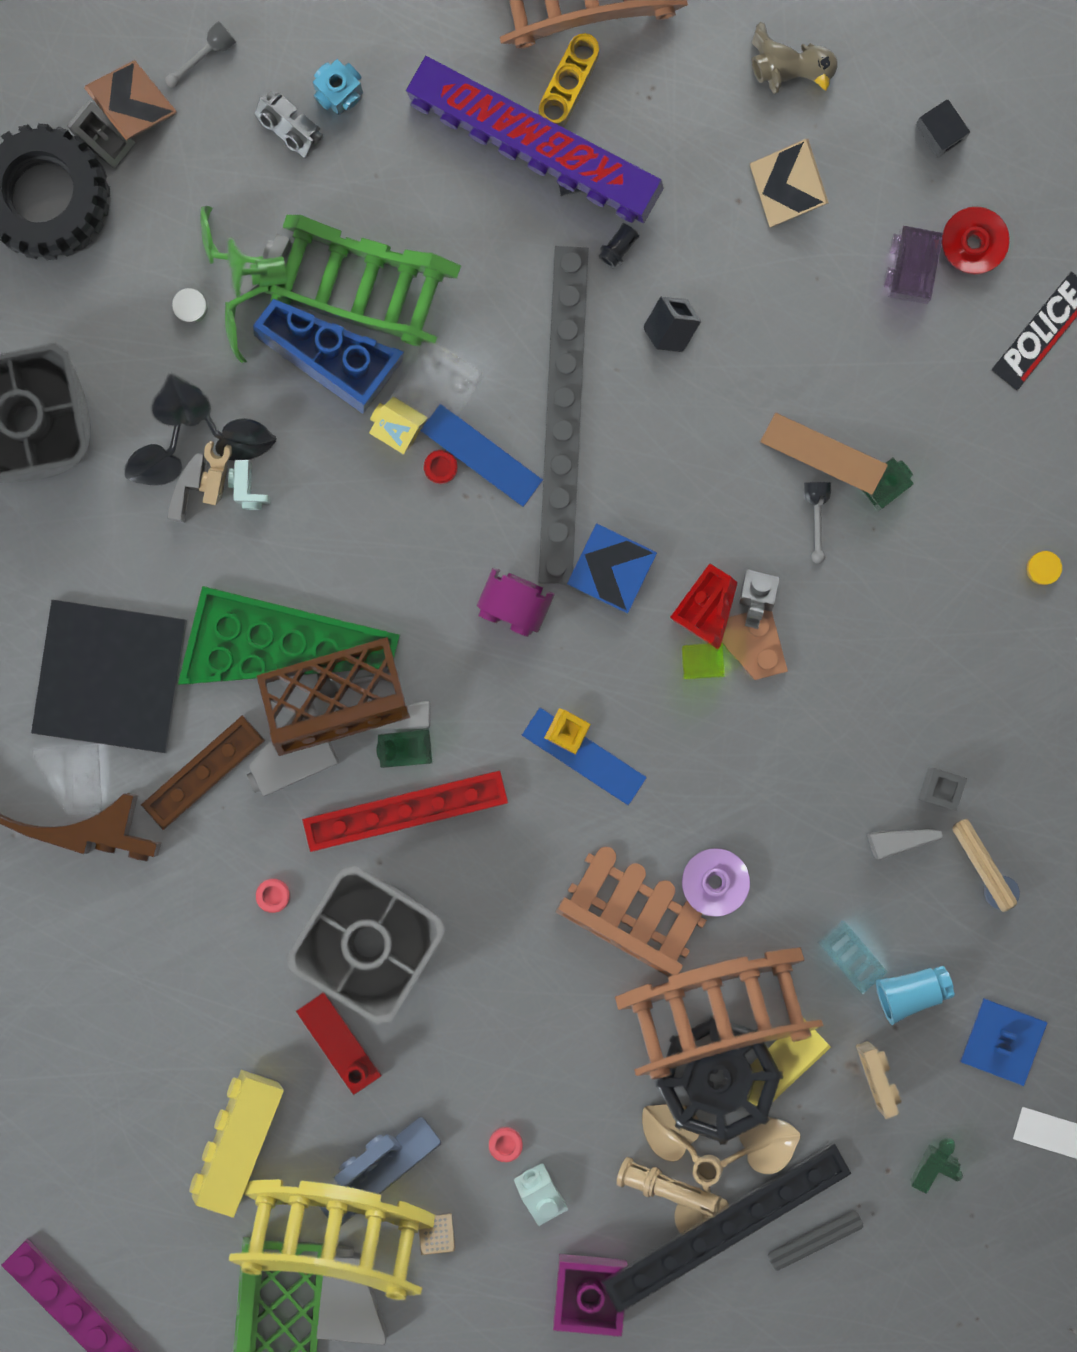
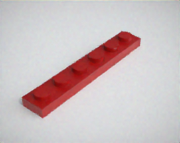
M499 770L304 818L302 821L310 852L507 804L508 800L501 771Z

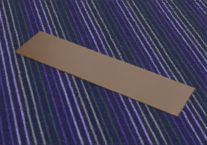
M776 412L760 441L773 449L872 495L888 466L884 462Z

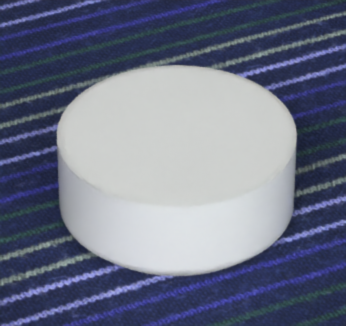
M186 288L175 295L172 308L178 319L192 324L199 322L205 316L207 302L198 290Z

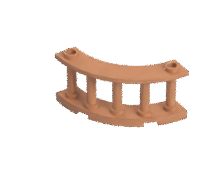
M509 0L515 30L500 36L501 44H515L516 48L521 49L535 45V40L591 23L639 16H656L657 20L668 19L675 16V11L687 6L688 3L687 0H623L620 3L599 6L598 0H584L586 9L561 15L559 0H545L548 19L528 25L523 0Z
M801 947L764 953L765 958L748 960V957L745 956L670 976L667 983L652 987V984L649 983L616 996L615 1000L618 1010L632 1009L633 1013H637L650 1064L634 1069L635 1075L650 1074L652 1080L671 1075L670 1069L718 1053L791 1037L792 1042H797L812 1037L811 1031L823 1027L822 1020L804 1022L790 974L793 971V965L804 961ZM772 972L773 976H777L791 1025L771 1027L758 978L761 976L760 973ZM740 978L741 982H745L758 1032L738 1037L733 1035L720 988L723 986L722 981ZM702 987L703 991L708 993L721 1041L696 1048L683 998L686 991ZM663 999L666 1002H670L683 1050L682 1053L664 1059L650 1011L653 1009L652 1003Z

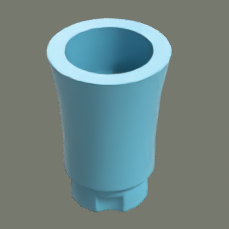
M944 966L876 980L879 1000L885 1016L891 1025L926 1008L941 1004L943 1000L955 996L951 977Z

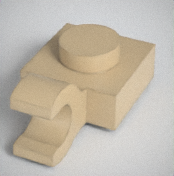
M209 441L205 446L204 456L210 463L211 468L208 472H203L199 491L204 492L203 503L217 505L222 499L228 469L227 462L231 457L232 447L231 445H226L223 456H216L213 453L214 442Z

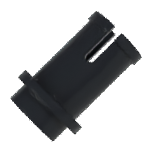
M622 223L620 229L606 246H601L599 258L612 268H615L617 264L621 265L623 263V256L640 237L637 231L631 226Z

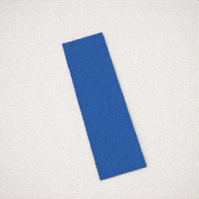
M439 404L420 430L523 507L543 481V479L442 404Z
M539 707L522 733V736L629 806L647 777L586 737H584L576 754L548 741L544 737L554 716Z

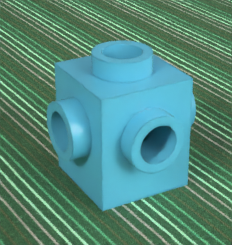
M336 59L332 64L329 62L325 63L315 73L314 77L316 79L313 81L316 93L314 97L326 110L332 108L340 115L345 109L349 111L360 101V95L363 91L359 80L362 77L350 63L344 66ZM339 78L343 81L340 87H332Z

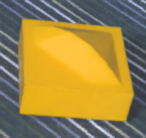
M559 708L544 738L576 754L591 724Z

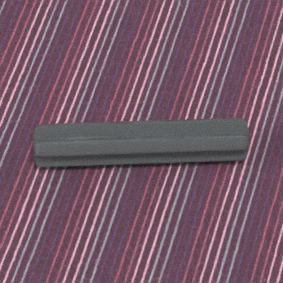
M852 1211L768 1254L769 1261L772 1267L779 1271L861 1230L864 1227L859 1214L856 1211Z

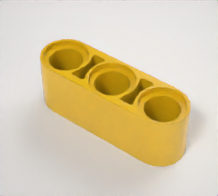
M582 33L573 37L540 101L539 115L563 128L568 123L598 61L599 44L592 35ZM580 46H586L592 50L593 54L588 59H581L576 56L574 51ZM565 76H572L577 80L578 84L573 89H565L559 82ZM550 106H557L563 111V115L553 120L549 119L544 112Z

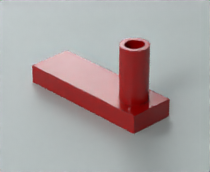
M322 992L296 1011L353 1095L382 1076L327 993Z

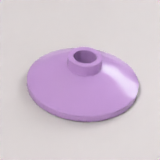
M719 848L707 849L696 854L687 863L682 875V889L685 898L695 910L708 916H724L734 912L743 904L750 888L749 873L743 861L734 853ZM713 875L721 878V885L718 888H712L709 885V879Z

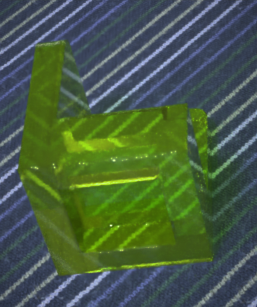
M723 643L718 650L709 644L682 646V680L725 677Z

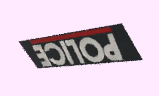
M1072 271L1068 274L991 369L1015 390L1018 391L1077 318V275Z

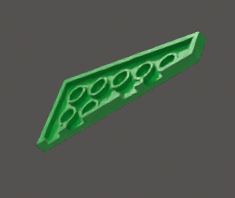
M202 586L178 685L257 679V675L386 637L395 659L400 635ZM384 650L370 653L364 663L379 669L386 658ZM346 660L338 662L332 673L351 671L354 664ZM311 670V671L305 672L303 675L320 674V673H318V672H316V671H314V670Z

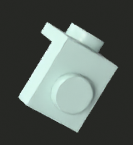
M235 460V468H229L228 487L234 488L233 501L242 504V509L262 510V504H270L271 497L268 495L251 494L252 463L249 460Z
M544 1164L528 1169L514 1179L521 1199L538 1226L568 1210L564 1199L551 1180Z

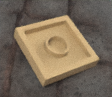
M869 1041L857 1044L856 1048L877 1109L886 1119L898 1115L899 1112L896 1105L901 1103V1099L895 1083L891 1085L888 1083L885 1072L890 1071V1067L884 1051L878 1052L877 1048Z

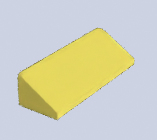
M816 1030L811 1031L812 1037L797 1042H792L791 1037L777 1039L768 1048L779 1071L783 1072V1079L779 1081L773 1102L831 1048ZM757 1058L751 1064L754 1073L764 1071ZM765 1081L754 1082L748 1101L755 1106L758 1104Z

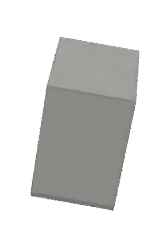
M90 100L84 104L67 125L74 136L77 135L93 152L113 168L119 164L136 143L132 138L126 141L109 118Z

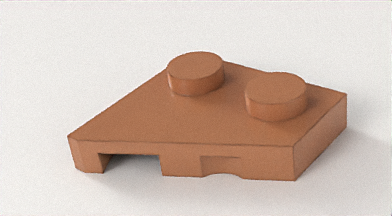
M764 610L758 629L745 626L748 612L728 618L722 644L737 659L753 680L788 672L771 611Z

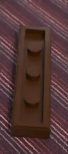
M242 715L146 799L141 806L159 827L165 830L266 740Z

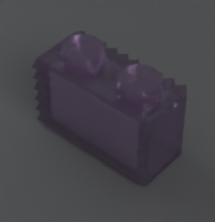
M903 226L899 234H893L889 253L895 255L893 268L887 267L883 285L889 288L888 297L925 304L929 303L932 298L943 237L942 232Z

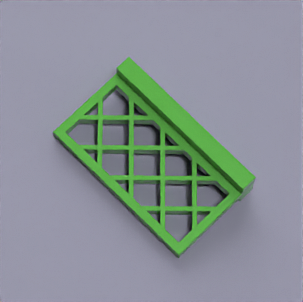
M243 1237L241 1253H248L251 1237ZM265 1240L262 1253H264V1249L279 1250L282 1253L284 1241ZM298 1242L295 1255H300L304 1251L317 1252V1258H321L323 1243ZM240 1266L233 1352H262L265 1348L269 1352H275L270 1344L283 1332L296 1344L289 1352H298L299 1350L308 1352L304 1345L309 1341V1352H317V1329L323 1276L315 1274L314 1285L309 1279L313 1274L298 1272L302 1277L286 1290L275 1277L281 1271H265L268 1276L261 1281L262 1273L260 1275L247 1274L241 1271L242 1266ZM273 1280L283 1294L268 1306L260 1297V1291L268 1282ZM306 1281L314 1290V1297L302 1308L291 1294ZM288 1298L299 1311L284 1324L273 1310ZM259 1303H260V1304L263 1306V1308L265 1309V1310H264L262 1313H260V1314H259ZM313 1307L311 1318L306 1312ZM270 1314L280 1328L265 1340L257 1331L258 1323ZM301 1316H304L311 1324V1332L299 1342L288 1328ZM258 1338L262 1344L256 1349V1339Z

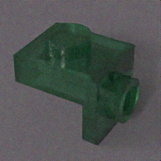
M418 730L378 734L376 753L380 760V767L388 768L432 763L430 731Z

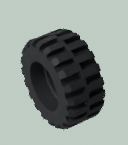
M38 123L37 128L32 129L27 124L19 126V133L12 135L10 131L1 135L3 142L0 144V241L17 254L20 252L27 258L36 260L38 257H44L46 260H57V255L64 254L66 257L75 254L74 248L79 245L85 248L92 242L89 239L94 231L99 234L104 226L101 223V219L103 216H108L110 208L107 203V198L111 196L110 186L106 182L107 175L104 167L96 155L77 135L73 136L68 130L59 126L56 129H52L49 124ZM43 163L58 164L69 173L73 181V194L70 203L60 215L49 221L31 222L24 219L13 205V191L16 182L26 170L35 165Z

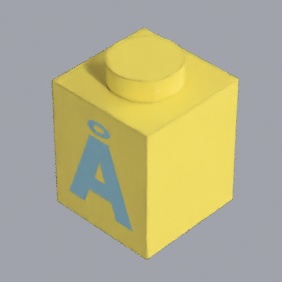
M393 396L385 405L380 402L370 418L374 424L369 434L404 454L414 444L428 417Z

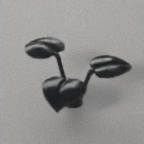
M170 373L163 387L155 396L151 406L152 415L157 421L168 426H174L170 447L165 450L158 444H150L139 448L128 459L124 468V475L126 479L145 485H164L175 480L182 470L181 460L173 455L176 451L182 423L186 426H196L205 419L213 436L219 439L215 445V451L220 456H223L225 446L231 445L232 454L228 460L232 461L251 460L263 455L275 444L276 436L271 434L263 424L246 418L230 421L220 432L210 417V402L200 388Z

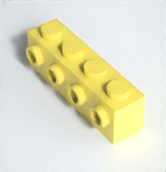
M242 1069L238 1078L234 1077L231 1080L227 1091V1097L230 1098L226 1109H221L217 1115L214 1126L217 1129L213 1142H207L202 1155V1161H205L201 1173H195L190 1185L189 1192L192 1193L196 1206L234 1218L284 1092L279 1082Z

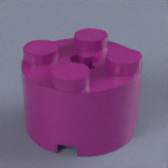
M492 568L476 605L481 609L478 616L493 623L501 620L511 623L510 630L526 637L531 635L532 632H539L555 594L548 592L544 596L541 594L543 587L511 573L500 577L498 576L500 569Z

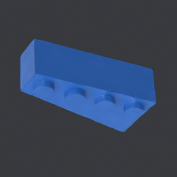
M275 299L270 302L253 325V333L256 338L362 414L365 413L403 361L404 351L377 343V340L345 330L344 327L335 323L331 324L315 318V315Z

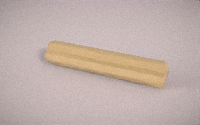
M963 819L954 824L953 832L1000 910L1006 912L1017 905L1015 896L969 820Z

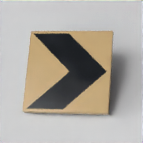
M808 139L799 141L750 163L769 227L777 226L829 203Z

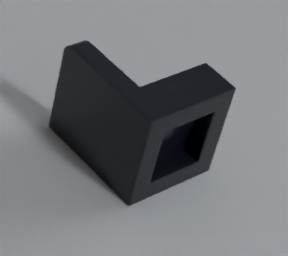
M949 100L943 101L922 115L916 123V127L937 158L963 142L970 134V130Z
M661 296L645 322L644 330L656 349L683 352L700 325L701 320L687 299Z

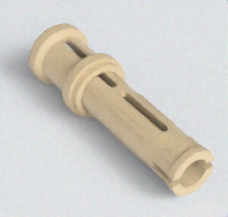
M630 1157L624 1159L617 1176V1186L619 1187L627 1185L642 1191L643 1195L648 1198L657 1195L711 1217H715L721 1203V1196L662 1175V1171L659 1168L653 1167L650 1169L636 1164L633 1158Z

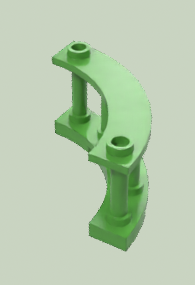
M286 215L283 228L292 231V237L295 239L285 266L287 284L268 286L269 292L264 293L272 296L270 301L275 299L288 305L292 303L353 325L401 337V341L417 347H421L422 342H436V336L422 330L438 283L442 282L444 277L457 279L461 265L434 253L405 249L404 253L401 254L390 251L391 247L389 245L362 237L360 241L348 237L344 239L340 237L341 230L303 215ZM312 240L328 245V251L331 252L315 300L291 292L307 244H311ZM348 253L365 258L364 263L367 264L351 312L328 305L343 257H347ZM384 264L398 267L397 271L400 275L383 321L364 316L378 271L383 269ZM418 273H423V276L426 278L410 325L397 324L412 279L417 278Z

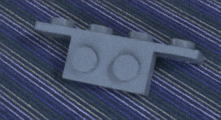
M419 1117L396 1137L386 1134L384 1137L378 1135L365 1146L367 1151L358 1158L355 1156L349 1158L339 1167L341 1172L334 1179L339 1186L381 1194L439 1147L441 1140L427 1121ZM320 1207L328 1218L330 1211L326 1207ZM347 1211L346 1214H343L341 1226L356 1213Z

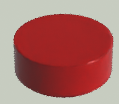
M433 451L424 461V472L427 478L435 484H447L457 474V461L448 451Z

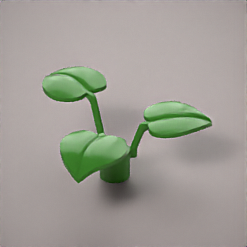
M202 206L200 211L201 236L210 264L214 263L213 258L228 260L232 270V285L237 298L230 302H225V330L235 357L241 363L247 361L240 353L237 345V331L234 320L236 307L238 304L260 293L269 292L268 286L287 284L284 258L281 256L264 259L263 256H245L238 250L233 238H228V253L219 252L212 241L208 223L213 208ZM246 263H253L249 264V269H244ZM250 275L252 285L259 284V287L240 295L242 276Z

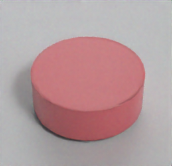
M268 879L257 888L256 902L266 912H279L290 901L289 887L280 879Z
M501 1127L496 1129L490 1136L489 1151L496 1160L511 1162L521 1154L523 1141L521 1135L515 1129Z

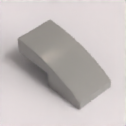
M196 453L175 486L167 518L171 521L185 523L189 489L199 491L202 474L206 469L207 460L203 454Z

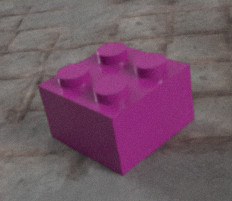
M559 1254L553 1331L622 1337L624 1311L621 1313L616 1311L601 1281L628 1265L627 1260Z

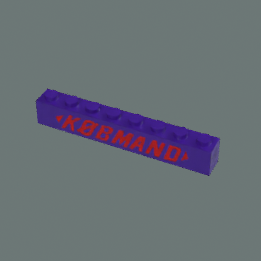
M426 55L405 90L412 101L411 106L424 114L432 111L441 116L439 120L448 127L457 130L460 126L470 132L469 136L480 144L486 145L490 142L498 146V152L515 161L519 157L528 162L527 167L541 176H545L546 173L558 178L556 182L565 189L574 192L577 188L587 193L586 198L600 207H604L607 204L617 209L616 214L628 222L633 223L636 219L644 224L664 189L662 179Z

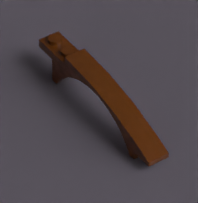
M123 793L112 805L97 815L67 826H36L13 820L0 813L1 825L27 837L81 854L90 853L93 842L96 843V850L115 853L116 848L129 851V858L148 861L149 856L156 857L159 855L161 842L129 835L138 795Z

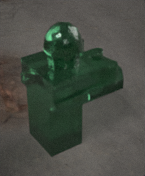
M951 1138L942 1139L938 1144L939 1148L929 1144L921 1162L910 1179L912 1187L927 1194L939 1172L955 1181H961L963 1173L960 1171L961 1164L958 1162L959 1159L950 1155L955 1150V1142Z

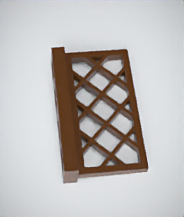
M387 637L257 675L271 731L272 744L279 756L410 718ZM384 650L386 658L379 670L364 663L370 653ZM345 660L354 664L346 679L332 673L336 664ZM360 668L375 675L367 689L352 683ZM387 668H389L390 675L385 673ZM311 670L322 674L313 689L299 682L303 674ZM328 678L342 684L334 699L319 693ZM381 678L392 683L395 694L380 697L372 692ZM282 680L289 685L279 699L269 693L267 683ZM295 687L309 694L301 709L287 703ZM348 688L363 695L357 705L347 707L339 703ZM315 698L330 704L324 715L315 717L307 713ZM271 701L274 702V703H276V706L274 707V709H273V707H272ZM283 707L297 714L290 725L277 727L276 718Z

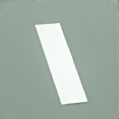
M1022 1107L1013 1136L1014 1140L1077 1159V1123Z

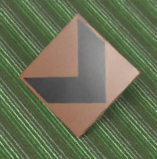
M135 60L84 87L126 141L172 117L177 112Z

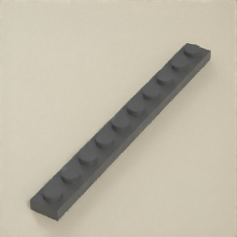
M555 246L539 562V583L567 585L573 572L588 269L587 247Z

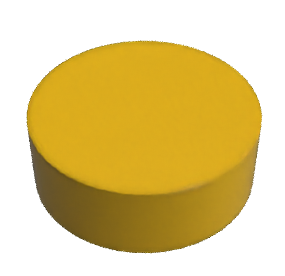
M1050 551L1035 553L1027 562V575L1031 581L1038 585L1054 583L1062 573L1061 560Z

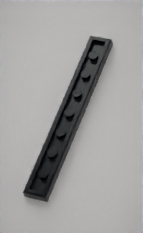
M832 1143L719 1210L715 1217L709 1216L602 1280L601 1284L616 1311L621 1313L849 1176L851 1172L837 1146Z

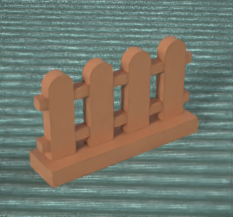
M602 847L595 856L588 853L584 861L590 865L578 886L573 883L570 885L567 891L573 894L571 899L569 900L564 897L555 912L667 977L679 974L683 965L677 962L679 956L687 957L690 950L685 948V945L696 925L703 928L707 921L701 917L702 913L695 910L688 901L683 906L672 901L675 887L670 881H660L654 889L644 885L642 882L645 879L646 871L642 865L631 864L624 873L613 867L616 861V853L612 848ZM607 875L618 880L619 883L606 903L596 897ZM639 892L648 897V900L636 920L627 915L626 911L636 893ZM591 905L602 911L600 917L588 911ZM666 909H669L678 916L667 936H664L655 931ZM620 922L632 928L629 934L618 928ZM650 939L661 945L659 950L647 945Z

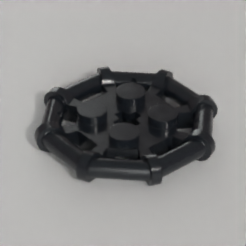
M711 1015L709 1020L691 1028L695 1042L710 1035L711 1043L721 1041L714 1015ZM730 1022L734 1037L758 1032V1029L752 1030ZM673 1035L669 1039L671 1043L666 1058L683 1052L679 1035ZM762 1042L689 1062L686 1065L682 1078H674L677 1067L670 1069L671 1075L655 1080L656 1088L660 1089L676 1122L675 1127L679 1131L684 1129L716 1140L720 1145H727L729 1140L761 1124L766 1125L768 1123V1115L779 1081L783 1079V1072L779 1071L766 1043ZM751 1049L754 1050L764 1071L753 1072L751 1064L745 1056ZM719 1070H723L724 1077L728 1079L727 1084L721 1085L719 1089H714V1082L709 1080L710 1075L717 1074ZM765 1081L758 1104L755 1106L748 1101L754 1082ZM683 1086L687 1091L691 1101V1105L684 1110L674 1088ZM741 1107H744L750 1113V1115L727 1126L725 1115L735 1112ZM700 1109L717 1115L716 1126L694 1119L697 1111Z

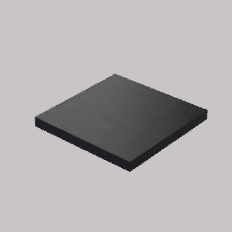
M51 600L31 733L167 753L187 620Z

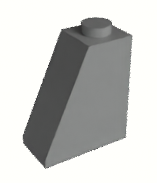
M312 703L307 713L317 717L319 715ZM295 713L284 726L290 725L297 714ZM271 740L250 763L251 773L247 774L253 791L255 793L260 791L263 797L340 762L331 742L279 756Z
M337 1246L334 1261L359 1266L361 1253H354V1248ZM323 1276L317 1339L385 1346L387 1329L373 1288L343 1279Z

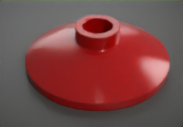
M967 207L958 211L948 220L942 233V249L947 260L956 269L968 274H983L993 270L1004 260L1009 249L1010 236L1005 222L994 211L984 207ZM970 237H975L979 240L978 248H971L968 245Z

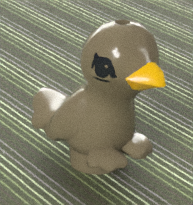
M759 22L756 25L752 44L759 50L760 54L752 57L751 61L754 74L760 83L769 80V87L773 94L779 92L782 82L796 77L807 78L816 82L825 91L828 89L830 79L835 75L838 66L837 59L831 50L810 43L808 46L802 44L801 50L803 52L798 53L789 46L774 42L768 36L764 23Z

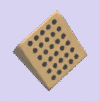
M452 1213L435 1215L433 1228L419 1229L421 1255L455 1251Z

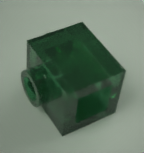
M893 457L886 462L888 466L873 495L861 490L877 511L883 509L914 484L910 479L913 473L902 460L897 462Z

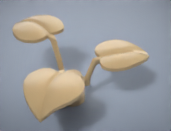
M667 1104L646 1106L642 1113L644 1134L655 1154L664 1160L674 1162L681 1159L687 1149L692 1156V1161L695 1162L693 1167L694 1179L703 1185L704 1191L711 1193L710 1185L715 1184L721 1177L723 1167L744 1155H747L748 1163L755 1171L763 1174L777 1173L789 1163L801 1138L800 1132L791 1124L780 1119L768 1117L769 1121L766 1125L761 1124L739 1135L740 1141L745 1147L744 1149L720 1161L713 1155L698 1156L691 1143L696 1141L699 1135L684 1129L679 1131L675 1127L676 1122ZM721 1198L718 1211L729 1205L726 1199ZM680 1204L677 1205L675 1210V1223L680 1234L709 1217L707 1214Z

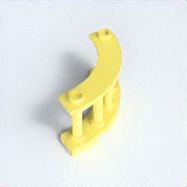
M282 1180L248 1181L243 1195L256 1200L255 1204L258 1206L248 1253L230 1254L228 1260L242 1266L241 1271L252 1275H260L262 1271H290L328 1276L386 1292V1297L394 1300H405L407 1296L420 1295L422 1293V1287L406 1281L414 1234L418 1233L419 1229L433 1228L435 1214L403 1201H398L397 1206L380 1202V1194L339 1185L300 1181L299 1187L283 1186ZM275 1205H290L291 1210L282 1254L262 1253L271 1209L275 1208ZM309 1206L326 1207L330 1211L321 1258L295 1255L304 1210ZM347 1211L365 1215V1218L368 1219L359 1266L334 1261L343 1214H346ZM384 1221L397 1225L398 1230L401 1231L393 1276L373 1270L381 1222Z

